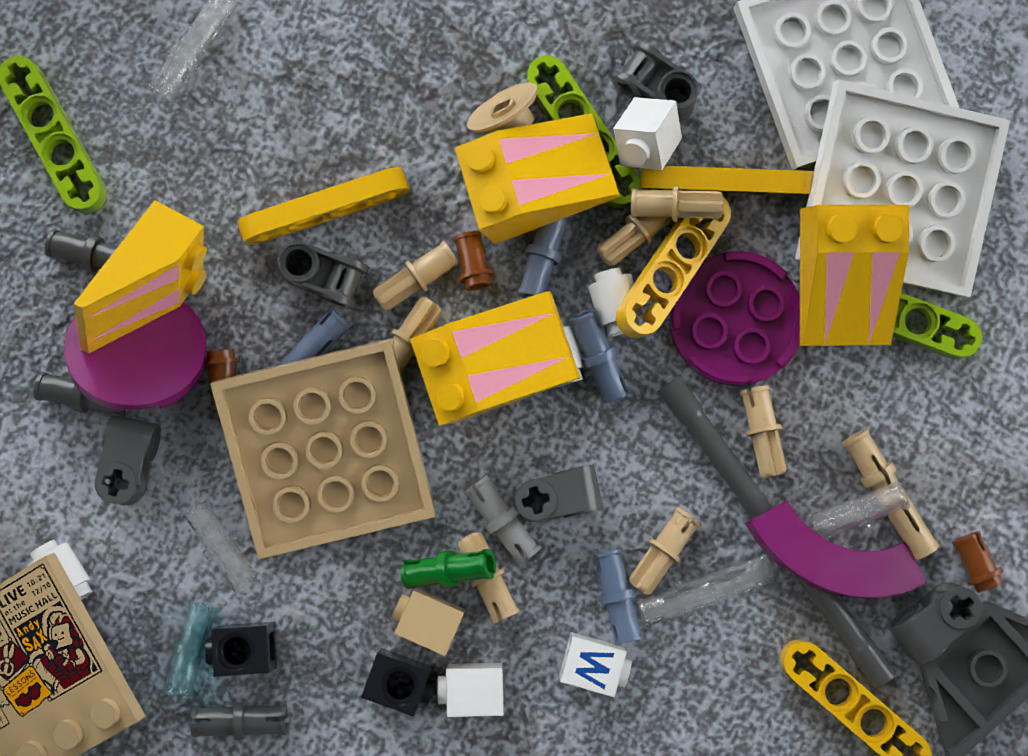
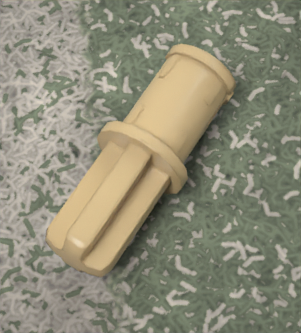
M674 186L673 190L632 189V218L672 217V222H678V218L718 219L723 213V195L719 191H681L679 186Z
M629 215L625 218L626 225L600 244L597 252L607 265H616L641 244L645 246L651 244V238L666 225L670 224L672 217L632 218Z
M443 241L439 246L413 263H410L409 260L406 261L405 265L407 267L374 288V297L385 311H390L422 289L424 293L428 291L426 287L428 284L460 264L451 249Z
M426 297L419 298L399 330H392V333L395 335L392 341L401 374L415 354L410 338L430 331L442 313L440 306Z
M769 385L753 387L751 391L745 389L740 392L741 397H743L750 429L746 431V436L752 437L759 473L765 478L782 475L787 469L778 431L782 430V425L776 423Z
M676 507L674 514L656 540H649L648 543L651 547L629 577V583L635 589L645 595L652 594L672 563L680 562L679 553L695 530L701 525L696 518L691 519V514Z
M481 532L465 536L458 542L461 553L489 549ZM497 564L496 574H493L494 578L477 579L471 583L472 588H478L493 624L520 612L502 577L505 570L504 568L499 570Z

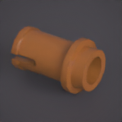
M468 231L456 235L453 239L456 244L462 272L458 276L459 283L464 284L466 291H475L489 287L491 285L490 278L494 276L493 269L487 266L481 232Z
M234 349L207 351V360H205L204 365H208L209 383L237 376L235 363H239L240 358H235ZM210 386V394H211L210 406H212V405H216V404H215L214 396H213L212 389H211V386Z
M980 530L952 541L970 577L967 583L969 586L974 585L977 593L1003 583L1000 576L1003 570L1001 567L996 568L981 537Z

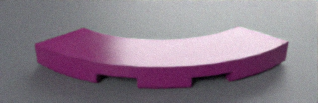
M789 501L782 502L745 522L755 541L782 569L786 568L796 577L807 582L808 586L839 597L875 599L898 595L927 583L905 542L879 551H858L840 547L811 530L796 514Z

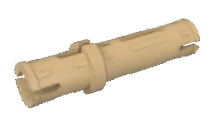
M867 428L858 431L845 439L841 444L847 449L863 475L860 479L861 483L865 488H871L914 559L919 560L930 555L940 545L933 538L917 512L916 507L894 474L897 470L893 462H886Z

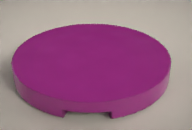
M728 251L705 259L669 312L671 337L685 363L702 377L730 386L754 384L771 377L784 368L800 346V296L795 285L787 276L788 273L774 261L752 252Z
M183 302L180 307L88 354L80 348L75 316L65 335L64 356L72 382L85 397L95 404L117 412H123L124 409L142 410L157 406L161 409L184 397L201 377L206 360V336L203 325L196 313Z

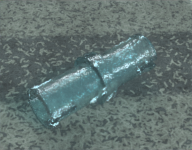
M189 600L188 603L189 607L179 640L173 641L171 650L175 651L166 684L162 689L164 693L177 697L181 694V697L189 699L193 695L192 691L201 660L205 658V641L209 637L215 613L218 611V607L205 603L199 604V602Z

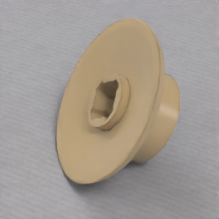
M532 82L520 83L497 93L471 114L467 121V128L473 132L491 131L492 133L499 130L531 125L534 121V116L529 106L537 96V85Z

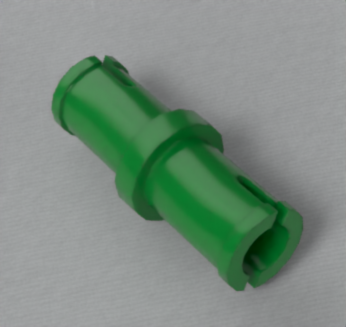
M490 549L455 554V552L449 550L440 552L437 557L404 560V565H401L400 571L402 583L407 589L441 584L444 588L457 586L461 581L494 578L493 574H496V560Z

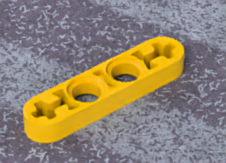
M665 166L663 170L641 168V188L673 189L674 186H679V189L810 194L814 171Z
M402 167L388 168L253 212L240 218L237 224L245 245L260 244L397 199L410 191V187Z
M724 197L722 216L718 219H712V221L704 224L700 229L695 225L699 224L703 218H678V222L671 228L617 309L616 322L624 335L639 339L654 333L662 325L730 221L731 209ZM679 236L687 237L693 243L694 255L692 259H686L678 252L677 239ZM656 270H663L670 276L672 288L669 293H663L655 287L653 276ZM648 300L653 302L654 304L648 306L642 315L645 323L637 325L634 322L637 314L633 310L642 307Z
M797 639L790 641L783 647L780 653V665L784 673L879 756H903L896 747L887 742L893 735L908 746L916 743L913 751L917 756H932L930 745L921 735L818 646L809 641ZM809 650L811 652L808 657L809 662L822 672L826 664L830 667L829 670L818 677L813 689L809 684L816 680L814 676L802 668L796 672L793 670L796 662L792 656L796 651L805 654ZM834 679L845 680L849 687L847 699L840 704L829 703L825 695L828 683ZM868 710H879L884 717L882 730L874 735L865 734L861 728L863 714ZM898 725L900 729L895 732L896 727ZM885 743L884 749H881L880 746Z

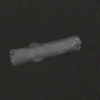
M209 0L178 45L170 47L167 52L169 55L168 59L147 88L163 100L165 98V102L172 104L191 74H197L201 69L200 61L244 0Z
M763 554L750 561L687 583L683 580L674 582L673 588L643 599H637V607L645 627L649 628L651 625L682 614L686 618L695 615L696 609L765 584L774 583L775 574L768 557Z

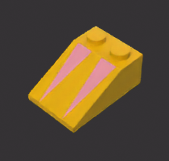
M592 113L499 130L455 147L478 228L494 244L621 197Z
M156 200L153 201L74 302L81 350L89 354L180 307L189 293L195 295L201 289L207 272L204 270V258L207 253V247L204 246L203 225Z
M815 205L800 209V346L891 345L909 255V205Z
M551 291L481 312L410 338L439 426L463 422L581 378Z

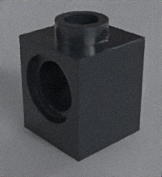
M275 621L220 625L211 629V637H207L205 641V659L207 665H213V677L270 673L276 669ZM234 637H241L248 642L250 656L246 661L238 660L232 655L230 644Z
M381 648L375 656L361 698L414 717L418 705L428 707L437 681L428 678L432 669L431 665ZM399 671L409 674L414 681V690L405 695L394 692L389 683L391 674Z

